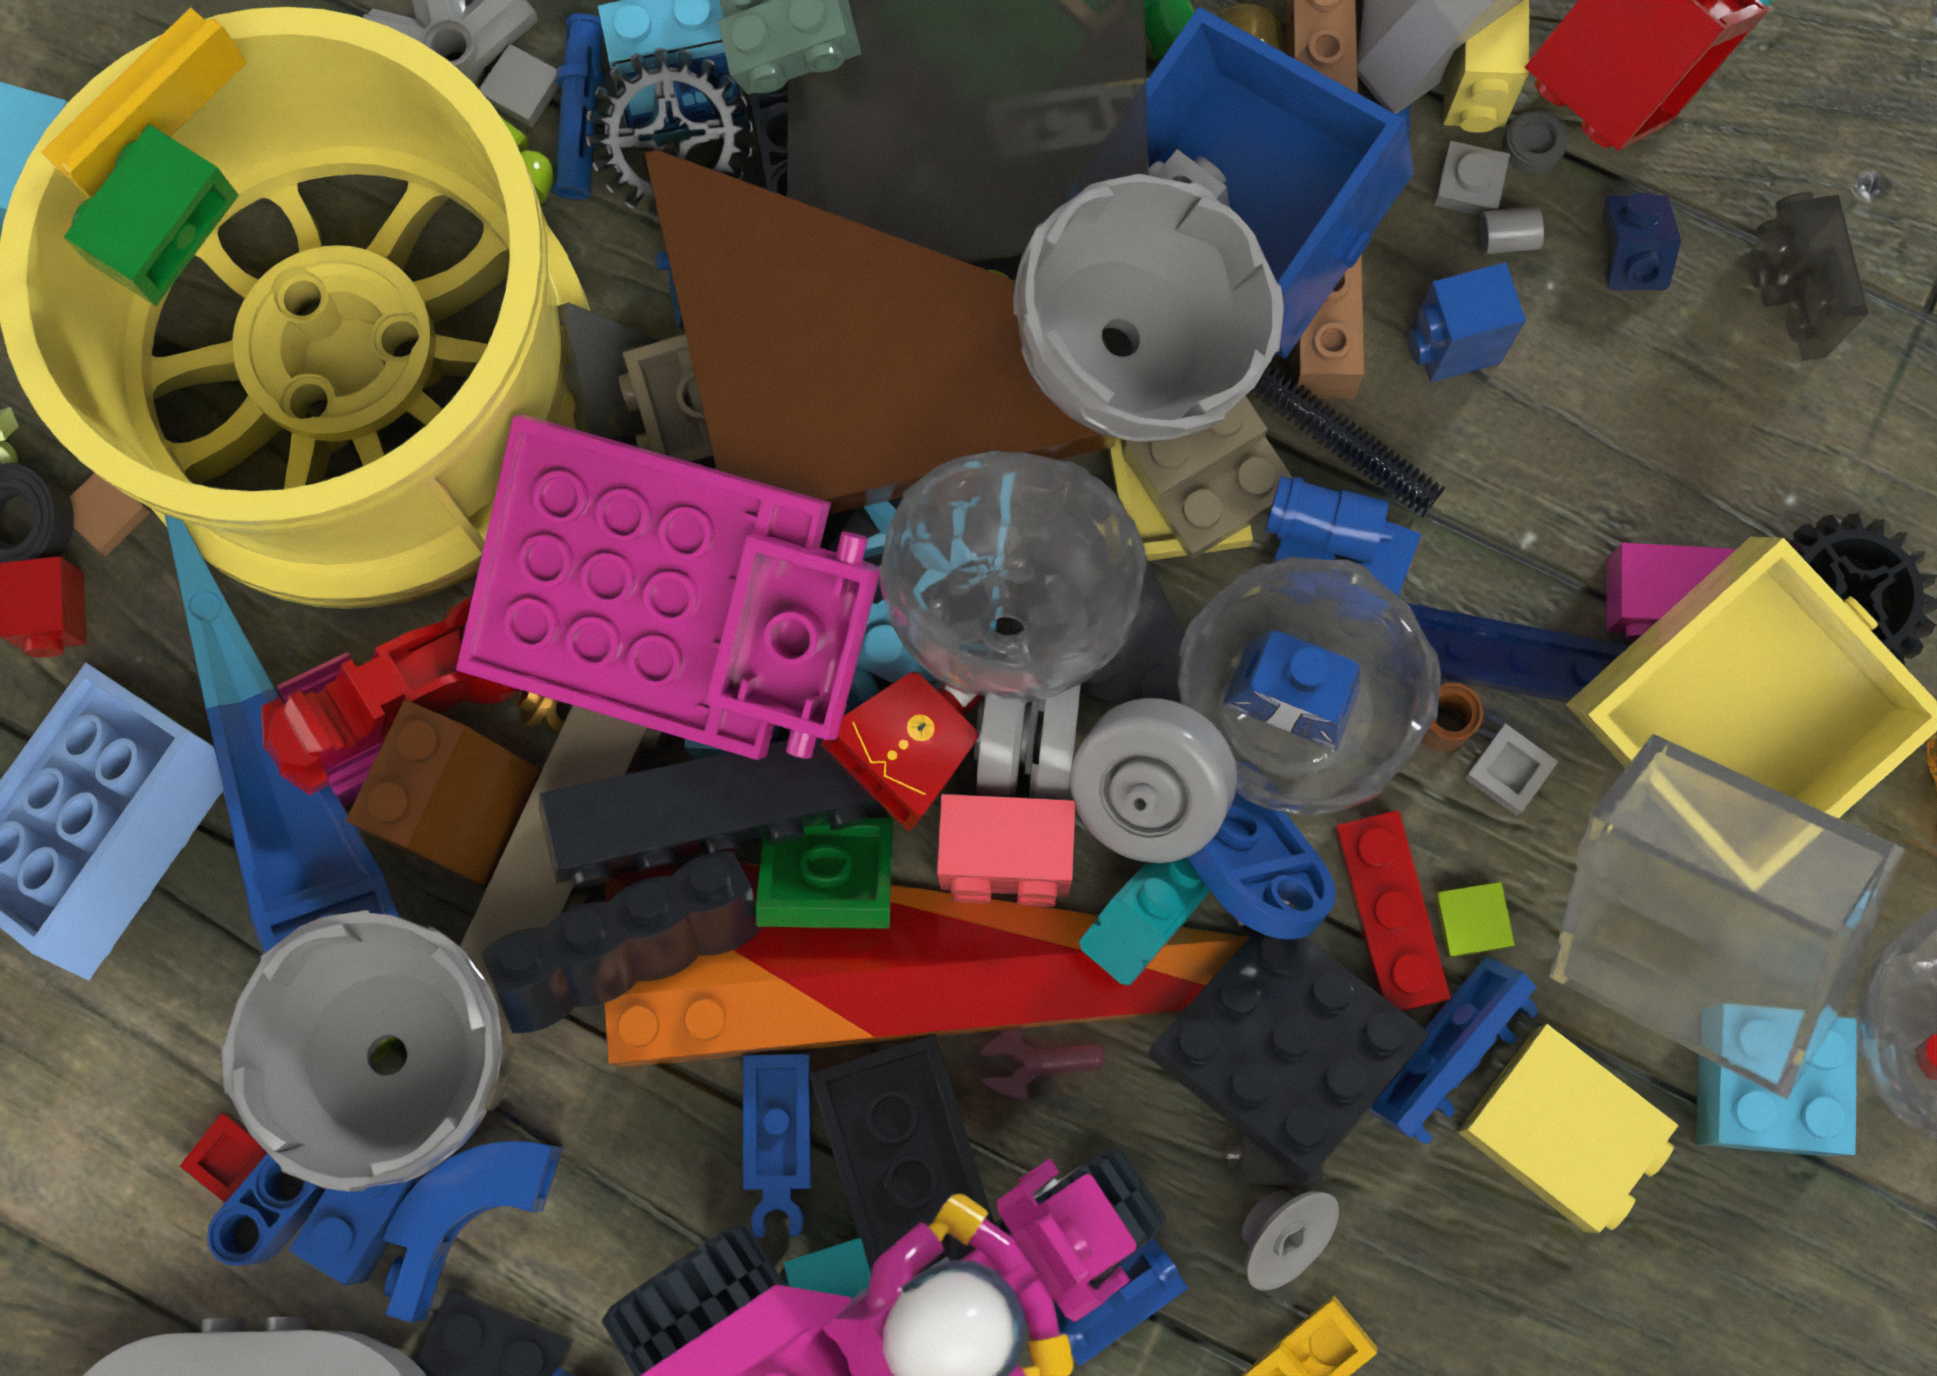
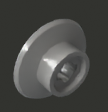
M1277 1190L1265 1196L1254 1206L1242 1227V1239L1250 1246L1245 1269L1249 1283L1253 1288L1267 1291L1289 1283L1298 1277L1322 1253L1330 1241L1338 1222L1339 1205L1334 1196L1320 1191H1312L1294 1197L1287 1190Z

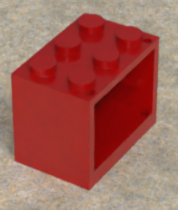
M1578 0L1524 68L1537 78L1534 86L1544 98L1560 107L1566 104L1583 119L1580 126L1590 139L1604 148L1613 146L1616 150L1620 151L1669 126L1770 9L1760 0Z

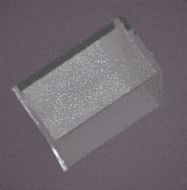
M1652 734L1590 815L1587 831L1579 845L1575 864L1578 866L1549 977L1788 1100L1843 1010L1905 849Z

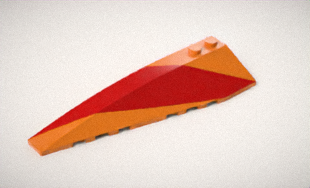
M739 862L752 887L756 907L760 865ZM682 866L671 867L648 874H640L638 871L611 873L612 879L606 882L605 902H609L617 893L633 883L652 877L673 876ZM891 884L890 929L760 927V931L739 948L718 955H699L688 967L663 979L637 981L626 993L605 1003L608 1063L625 1068L918 1039L932 1034H936L939 1037L1181 1013L1249 937L1181 927L1135 981L1128 986L1119 983L1081 950L1082 948L1078 942L1098 919L1099 915L1049 907L1024 906L1015 902L991 899V903L986 904L952 901L953 893Z

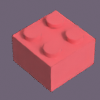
M941 794L937 870L940 890L951 891L953 893L952 901L991 903V894L998 893L1017 894V904L1035 907L1056 906L1057 896L1069 897L1072 884L1075 801Z

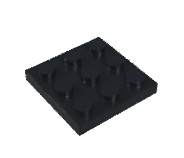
M1255 931L1152 1044L1148 1057L1307 1185L1423 1047L1430 1033L1306 937L1280 939Z

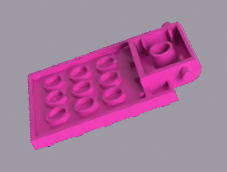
M514 415L456 670L755 760L767 756L774 726L778 725L791 729L786 748L788 754L800 758H812L817 737L825 740L838 738L881 569L874 564L863 561L868 538L862 535L842 532L837 552L820 548L831 502L527 415Z

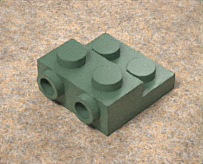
M720 0L724 18L719 19L718 24L730 76L748 95L755 92L769 93L782 88L786 81L810 72L823 73L832 71L841 66L844 60L862 54L849 0Z

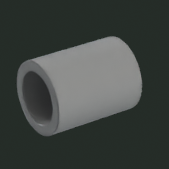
M1539 206L1482 211L1479 217V239L1483 254L1541 249L1544 240V224Z

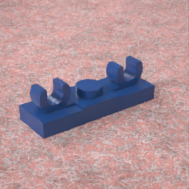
M1486 956L1426 1026L1425 1030L1430 1033L1426 1043L1369 1111L1377 1119L1409 1138L1414 1137L1422 1143L1429 1144L1433 1137L1424 1129L1423 1122L1434 1109L1449 1118L1452 1117L1455 1110L1452 1103L1445 1096L1452 1088L1456 1089L1461 1081L1477 1068L1482 1056L1497 1040L1496 1038L1513 1044L1517 1038L1509 1031L1507 1022L1516 1011L1531 1018L1538 1014L1535 1003L1528 998L1537 986L1525 973Z

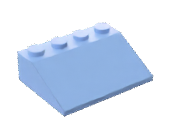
M85 662L0 780V928L32 954L89 981L103 960L109 955L113 946L143 903L147 901L152 890L178 853L185 847L190 836L216 799L223 793L214 745Z

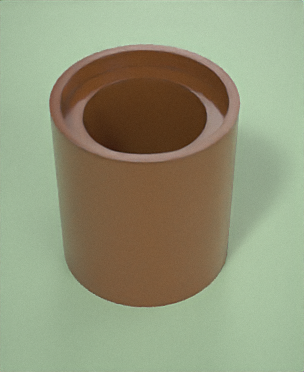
M1447 683L1437 687L1416 711L1414 729L1417 737L1426 747L1434 751L1449 752L1459 748L1476 732L1482 722L1483 707L1481 701L1473 690L1462 684ZM1447 704L1454 707L1462 717V730L1449 732L1439 727L1433 716L1434 706Z

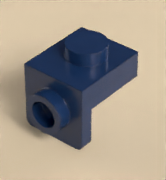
M1636 193L1630 196H1607L1602 216L1612 250L1606 278L1609 289H1668L1681 244V237L1669 197L1655 196L1648 193Z

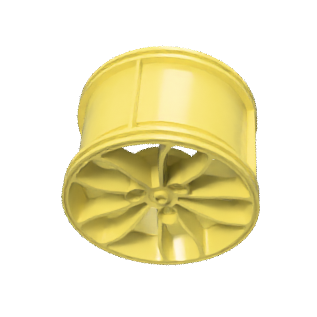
M298 7L248 9L219 14L204 19L208 21L214 18L225 28L247 63L171 138L217 166L239 195L195 255L200 257L244 301L237 314L231 341L166 357H155L152 355L155 330L170 289L158 305L155 306L90 265L67 242L63 236L71 227L72 218L77 208L88 197L41 153L160 36L151 39L125 54L95 76L66 104L45 130L27 159L14 187L0 238V325L8 356L25 394L39 417L56 438L83 464L126 496L151 508L166 527L165 515L182 520L203 560L226 576L253 590L281 600L313 607L355 609L409 602L438 593L477 574L479 570L513 416L523 414L576 429L573 417L575 400L572 393L568 390L564 365L571 363L565 327L560 325L558 306L569 302L590 311L585 292L567 253L545 220L534 182L510 131L493 105L469 78L447 59L429 47L389 26L355 15L324 9ZM338 175H374L408 181L407 191L366 250L352 246H326L318 224L298 192V183ZM266 198L276 203L291 221L298 239L299 253L277 263L258 280L245 273L233 263L221 246L218 230L238 212L260 199ZM449 198L472 212L483 222L484 231L477 246L464 260L449 270L412 282L406 273L403 272L423 228L434 213ZM508 276L499 318L488 344L435 334L434 324L478 300L498 286ZM320 303L313 313L302 316L309 307ZM417 340L409 355L394 357V351L397 346L405 341ZM442 375L469 377L444 409L422 391L423 388L431 387L437 383ZM240 380L248 396L223 425L210 434L190 442L173 443L165 439L159 424L154 399L191 385ZM321 400L328 401L322 415L306 418V414L313 404ZM405 411L425 425L422 430L404 444L386 454L378 430L394 422ZM283 428L292 432L284 490L249 492L215 489L197 485L231 470L272 439ZM352 439L363 467L345 475L323 481L331 452L340 450Z

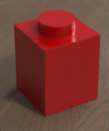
M61 556L0 563V638L22 649L24 655L39 658L60 656L64 654V647L85 645L84 572Z

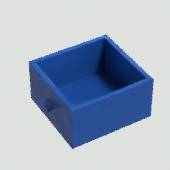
M1199 6L1067 197L1069 200L1073 199L1090 184L1135 174L1144 175L1157 161L1165 164L1177 149L1192 161L1197 156L1204 157L1210 161L1226 177L1227 181L1224 185L1227 186L1230 208L1248 225L1256 236L1277 284L1281 286L1284 314L1280 348L1276 354L1286 359L1348 268L1354 266L1370 242L1371 234L1414 174L1405 119Z

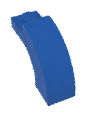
M523 1141L485 1144L465 1150L447 1159L421 1178L397 1207L382 1239L383 1241L407 1248L404 1258L397 1257L394 1260L385 1282L384 1296L391 1298L386 1315L408 1322H416L428 1318L450 1247L465 1225L478 1215L502 1206H510L529 1212H543L563 1147Z

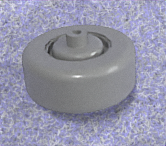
M1144 698L1125 702L1105 713L1094 724L1074 757L1070 774L1072 799L1075 801V808L1080 819L1089 832L1112 851L1124 857L1148 863H1166L1181 860L1204 848L1219 831L1232 805L1237 787L1234 757L1220 731L1207 718L1194 709L1174 701L1157 698Z

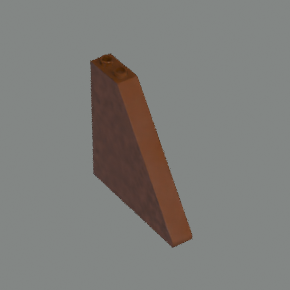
M659 150L645 152L716 470L831 502L828 513L830 515L932 489H939L1114 447L1115 437L1100 434L1068 417L1050 401L1031 375L1021 352L1022 342L1019 336L1017 315H1014L1013 297L1015 280ZM1102 331V341L1107 349L1106 339Z

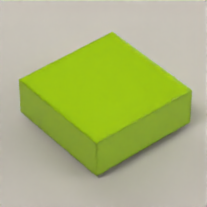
M1502 882L1442 891L1434 895L1447 958L1508 949L1515 946Z

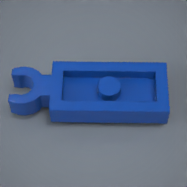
M809 1054L743 1055V1190H762V1202L757 1205L751 1218V1227L755 1237H766V1218L774 1210H781L789 1217L790 1237L800 1236L803 1230V1213L800 1207L793 1201V1189H812L811 1077L809 1074L811 1073V1055Z

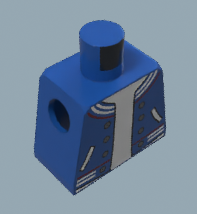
M1269 630L1246 645L1222 706L1337 751L1360 693V665L1354 660L1286 633Z

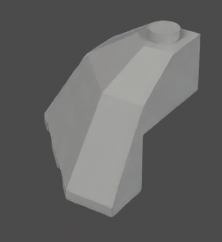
M1363 0L1360 36L1357 46V76L1385 109L1397 114L1441 82L1455 49L1524 0Z

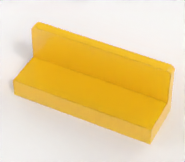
M190 7L41 153L88 198L94 197L113 172L115 161L121 150L130 142L136 141L148 124L167 136L172 137L247 61L221 24L214 18L205 21Z

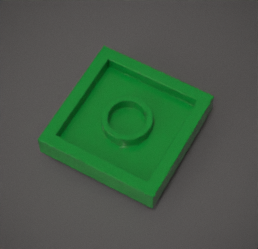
M868 818V821L861 825L837 831L830 830L829 822L804 828L805 835L803 837L776 845H768L766 837H763L756 900L757 927L890 929L894 837L893 818Z

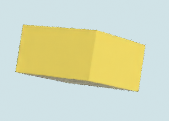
M1749 537L1565 704L1723 873L1754 892L1759 890L1937 731V701L1872 633L1871 630L1878 626L1877 622L1851 596L1843 602L1784 538Z

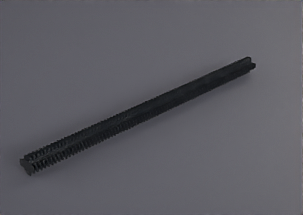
M936 121L931 125L916 153L921 152V157L927 156L926 160L928 162L934 161L932 165H940L939 170H946V175L953 174L951 178L953 180L959 179L958 184L965 183L964 188H971L970 192L977 193L978 198L984 197L983 202L991 201L989 206H997L995 210L998 212L1003 210L1002 215H1009L1008 220H1015V225L1022 224V230L1028 228V234H1033L1038 224L1044 223L1056 211L1055 206L1050 212L1047 211L1050 205L1049 202L1042 207L1041 205L1044 200L1042 197L1036 203L1037 193L1029 198L1030 188L1025 193H1022L1024 184L1017 189V179L1011 185L1012 175H1009L1004 180L1005 170L1000 175H997L998 165L993 171L990 170L993 162L991 161L985 166L987 157H984L979 162L980 152L972 157L973 147L968 153L965 152L968 144L965 143L960 148L959 145L962 139L959 138L954 144L955 134L947 139L948 129L943 134H940L943 126L940 125L935 130ZM1270 362L1256 386L1249 393L1252 394L1257 390L1256 398L1264 394L1261 402L1265 403L1270 399L1268 407L1276 404L1275 412L1283 408L1280 415L1283 417L1289 413L1287 421H1291L1296 417L1293 423L1294 426L1302 421L1300 430H1304L1309 426L1305 434L1309 435L1315 431L1312 439H1317L1321 435L1318 443L1322 444L1328 440L1325 446L1326 449L1334 444L1332 453L1341 449L1337 457L1341 458L1347 454L1344 462H1348L1353 458L1350 466L1354 467L1360 463L1357 468L1358 472L1366 467L1364 476L1373 472L1369 480L1373 481L1376 477H1379L1376 485H1380L1385 481L1383 490H1386L1391 485L1389 494L1391 495L1398 490L1395 498L1399 499L1402 495H1405L1401 503L1404 504L1410 499L1411 502L1408 508H1412L1417 504L1414 512L1418 513L1423 508L1424 511L1421 514L1423 518L1442 494L1445 487L1442 486L1439 489L1437 481L1432 485L1433 478L1429 477L1426 480L1427 475L1425 472L1419 476L1420 469L1417 467L1413 471L1414 465L1412 463L1406 467L1407 460L1404 458L1400 462V454L1393 458L1394 450L1391 449L1387 453L1388 446L1386 444L1380 449L1382 442L1378 440L1374 444L1375 436L1373 435L1367 439L1368 431L1361 435V426L1354 430L1356 427L1354 421L1348 426V417L1341 421L1343 413L1340 412L1335 416L1336 408L1328 412L1330 404L1327 403L1322 407L1324 403L1322 398L1316 403V394L1309 398L1311 390L1308 389L1303 394L1304 385H1301L1296 390L1298 381L1295 380L1290 385L1292 380L1290 375L1283 381L1285 372L1283 371L1277 376L1279 367L1271 371L1273 363Z

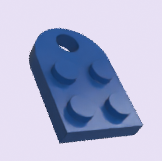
M1250 766L1236 767L1237 787L1235 797L1219 831L1204 848L1186 858L1220 904L1232 916L1249 928L1280 939H1299L1309 936L1317 930L1334 906L1336 890L1333 878L1325 863ZM1282 899L1291 903L1297 910L1289 907Z

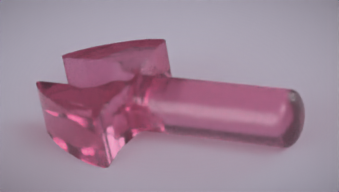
M1021 1027L1013 1028L1001 1034L979 1053V1057L997 1056L1002 1053L1009 1054L1016 1061H1023L1025 1063L1023 1067L1017 1068L1010 1077L981 1079L983 1084L995 1092L1023 1101L1028 1100L1026 1086L1035 1076L1100 1070L1105 1063L1104 1050L1098 1043L1032 1049L1021 1041Z

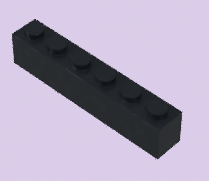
M818 737L812 758H800L786 752L788 740L770 743L767 756L759 760L728 752L543 792L539 796L538 808L555 882L558 884L572 881L573 888L575 889L606 883L612 879V871L637 866L640 874L663 871L677 865L676 857L700 851H702V855L719 851H734L736 853L742 849L741 842L766 837L768 845L787 843L805 835L804 828L829 822L830 830L832 831L852 828L867 822L868 813L886 809L821 745L823 739Z

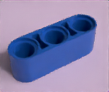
M267 1154L213 1217L208 1226L207 1233L209 1250L216 1259L226 1265H252L271 1260L283 1249L309 1218L326 1189L304 1180L303 1189L300 1194L293 1200L286 1198L280 1187V1179L283 1173L281 1166ZM246 1216L251 1217L255 1221L259 1230L258 1241L248 1253L239 1247L235 1237L237 1226Z

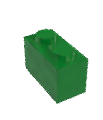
M148 124L136 141L130 142L121 150L115 161L113 172L95 196L86 199L77 208L72 218L71 227L63 237L90 265L157 306L239 195L217 166Z

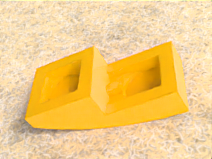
M1333 1295L1269 1349L1241 1376H1350L1377 1354L1378 1347L1336 1296Z

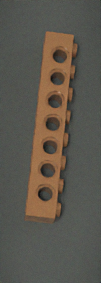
M1285 0L1286 54L1358 93L1355 0ZM1361 256L1354 266L1348 268L1291 350L1292 383L1295 380L1298 381L1296 390L1301 385H1304L1303 394L1308 389L1311 390L1309 398L1316 394L1317 399H1354L1363 379L1364 345Z

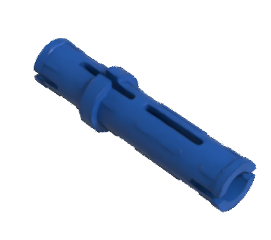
M578 13L566 18L567 31L564 64L557 69L556 82L562 88L552 193L569 200L588 199V196L591 197L592 194L591 175L594 147L586 145L585 137L595 134L596 124L588 121L586 114L588 110H597L598 97L594 94L597 86L605 87L606 78L604 71L600 69L603 39L601 20L594 15Z

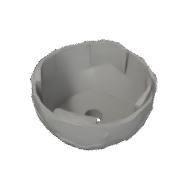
M1135 174L1088 185L1076 197L1057 208L1044 223L1038 224L1021 258L1013 297L1014 315H1017L1019 336L1022 342L1021 352L1031 375L1045 395L1055 406L1076 422L1100 434L1129 441L1160 442L1197 434L1213 428L1215 424L1225 419V414L1256 386L1274 354L1280 348L1284 314L1282 290L1271 272L1256 236L1230 207L1221 204L1215 198L1213 192L1196 183H1183ZM1107 328H1115L1124 332L1132 345L1131 355L1120 357L1110 353L1103 344L1102 331Z
M369 910L321 917L300 926L261 956V962L237 1001L225 1044L221 1047L224 1094H229L250 1135L281 1166V1171L325 1189L342 1191H365L368 1187L407 1182L428 1173L466 1143L484 1118L490 1094L499 1077L501 1055L503 1053V1037L498 1006L489 984L468 958L467 953L431 926L426 928L393 915L369 913ZM397 1037L404 1043L407 1049L406 1063L399 1072L385 1076L375 1066L374 1052L383 1040Z

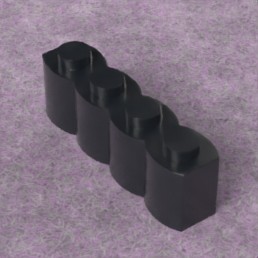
M719 851L705 854L689 861L679 868L673 876L652 877L633 883L617 893L609 902H591L569 909L552 920L546 928H527L507 934L488 946L481 955L512 1033H530L559 1022L575 1007H591L612 1001L626 993L637 981H654L672 976L692 964L699 955H718L739 948L750 941L760 931V927H757L752 887L734 851Z

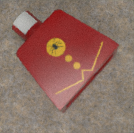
M955 670L937 689L920 673L912 671L844 715L838 738L834 740L823 739L821 745L910 832L917 825L980 735L964 716L983 699V693L978 684L961 670Z

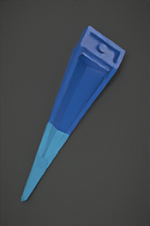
M165 515L250 920L263 955L300 926L321 917L369 910V913L393 915L399 918L383 873L356 828L346 822L348 815L332 791L329 783L328 787L308 795L279 775V769L267 749H263L261 706L279 698V695L234 617L183 521Z

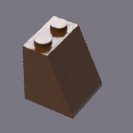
M404 699L346 822L390 847L487 888L542 770L471 728Z

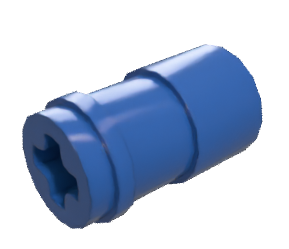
M1280 476L1265 532L1275 534L1281 540L1286 541L1287 538L1323 547L1325 552L1369 564L1374 559L1379 541L1391 543L1394 528L1384 526L1389 506L1388 501L1344 489L1339 492L1303 482V478L1296 476L1293 479Z

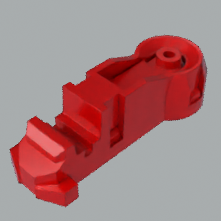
M473 595L464 599L460 604L452 606L446 612L441 622L409 631L376 647L371 661L356 667L352 659L342 663L336 680L326 684L324 690L315 694L312 691L303 695L300 690L289 695L288 701L285 704L279 697L261 706L263 749H267L279 769V775L308 795L328 787L329 778L325 770L383 742L404 699L439 714L465 700L479 704H494L517 695L520 689L456 670Z

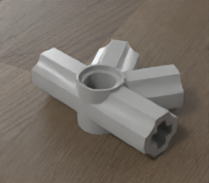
M411 0L416 19L373 8L370 13L363 15L364 19L389 26L418 40L444 58L453 53H463L460 58L450 61V63L469 78L477 88L483 81L485 67L505 51L509 43L513 44L538 22L536 12L527 0H474L468 6L466 0Z

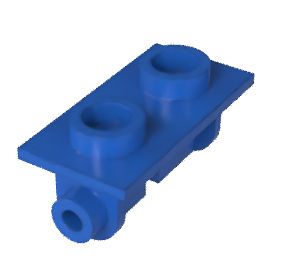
M1154 1238L1117 1265L1122 1266L1130 1281L1113 1293L1102 1305L1075 1322L1064 1315L1058 1304L1054 1306L1060 1335L1065 1334L1068 1336L1072 1356L1079 1367L1188 1289V1286L1179 1275L1178 1269Z

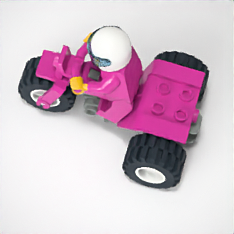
M1121 1148L1103 1150L1058 1180L1055 1176L1060 1172L1052 1159L1049 1158L1017 1180L1019 1184L996 1201L1001 1219L994 1224L985 1218L988 1214L987 1211L969 1197L961 1194L950 1197L942 1205L939 1214L932 1224L927 1227L924 1223L920 1222L875 1261L871 1269L869 1287L852 1299L847 1296L785 1286L748 1225L732 1226L716 1235L613 1304L601 1322L634 1376H1069L1073 1369L1069 1338L1065 1334L1060 1335L1054 1306L1058 1304L1064 1315L1075 1322L1102 1305L1113 1293L1130 1281L1122 1266L1117 1265L1154 1238L1167 1218ZM947 1233L967 1246L969 1243L976 1248V1250L961 1260H949L948 1257H945L930 1268L919 1273L944 1251L941 1241ZM1027 1322L1031 1337L1027 1342L1032 1364L1020 1367L1018 1362L1026 1342L1025 1323Z

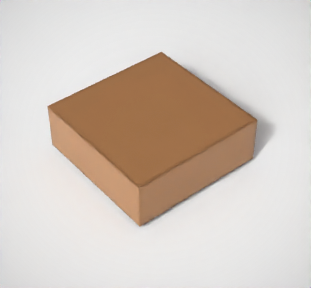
M95 472L70 496L74 513L73 528L104 556H107L151 513L140 502L126 496Z

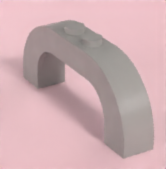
M267 1317L266 1331L243 1332L244 1318L202 1319L201 1333L163 1334L137 1340L108 1354L83 1375L426 1376L422 1369L408 1356L388 1343L365 1334L349 1331L308 1330V1317Z

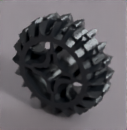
M656 48L654 50L655 68L650 70L647 69L645 60L640 54L631 55V65L637 75L628 79L624 71L616 66L613 67L609 74L621 86L617 93L614 95L608 89L597 86L594 94L600 100L609 103L607 113L598 110H588L586 114L588 121L595 124H604V133L590 134L585 137L588 147L606 146L607 154L599 156L592 161L594 170L597 172L605 171L614 166L617 172L607 180L606 188L611 193H614L623 185L629 183L631 188L626 194L624 203L630 208H635L644 194L649 195L647 210L648 214L653 217H658L659 215L651 181L633 172L627 164L621 148H652L653 150L670 154L668 151L663 150L665 143L662 141L655 143L651 137L638 138L640 135L654 134V130H660L664 127V118L667 117L665 103H667L668 114L676 117L673 124L678 127L683 124L684 128L688 130H699L698 132L685 133L684 137L676 138L674 142L675 149H672L673 156L685 160L688 150L693 145L707 142L709 139H718L714 155L706 168L720 173L724 172L730 177L741 180L743 172L738 167L729 164L732 153L741 157H750L752 152L751 147L742 143H734V134H746L753 130L752 122L748 120L733 121L731 116L732 113L740 111L747 106L745 98L743 96H736L725 101L722 97L732 87L734 80L729 75H723L713 84L709 83L708 79L714 70L715 63L707 58L699 64L695 73L690 72L691 52L681 49L677 55L675 68L669 67L668 55L664 48ZM673 81L687 83L697 89L710 103L716 120L686 119L680 112L677 97L674 95ZM654 84V111L651 117L643 124L630 126V128H619L622 114L629 101L639 91Z
M1859 513L1847 515L1842 519L1841 524L1832 514L1823 516L1817 521L1816 528L1810 524L1800 526L1793 532L1794 541L1785 539L1840 598L1846 591L1852 595L1862 588L1866 589L1867 592L1855 600L1877 622L1878 626L1871 630L1872 633L1903 665L1905 663L1904 658L1912 659L1919 655L1924 647L1919 638H1925L1933 633L1936 626L1925 614H1930L1937 609V598L1925 594L1923 590L1935 583L1937 575L1919 573L1916 565L1924 560L1926 551H1914L1908 555L1902 548L1906 543L1907 532H1898L1889 539L1884 536V519H1875L1864 529ZM1847 557L1861 561L1869 566L1872 571L1861 570L1855 567ZM1885 588H1887L1891 601L1889 627L1884 623L1888 616L1881 605V596Z

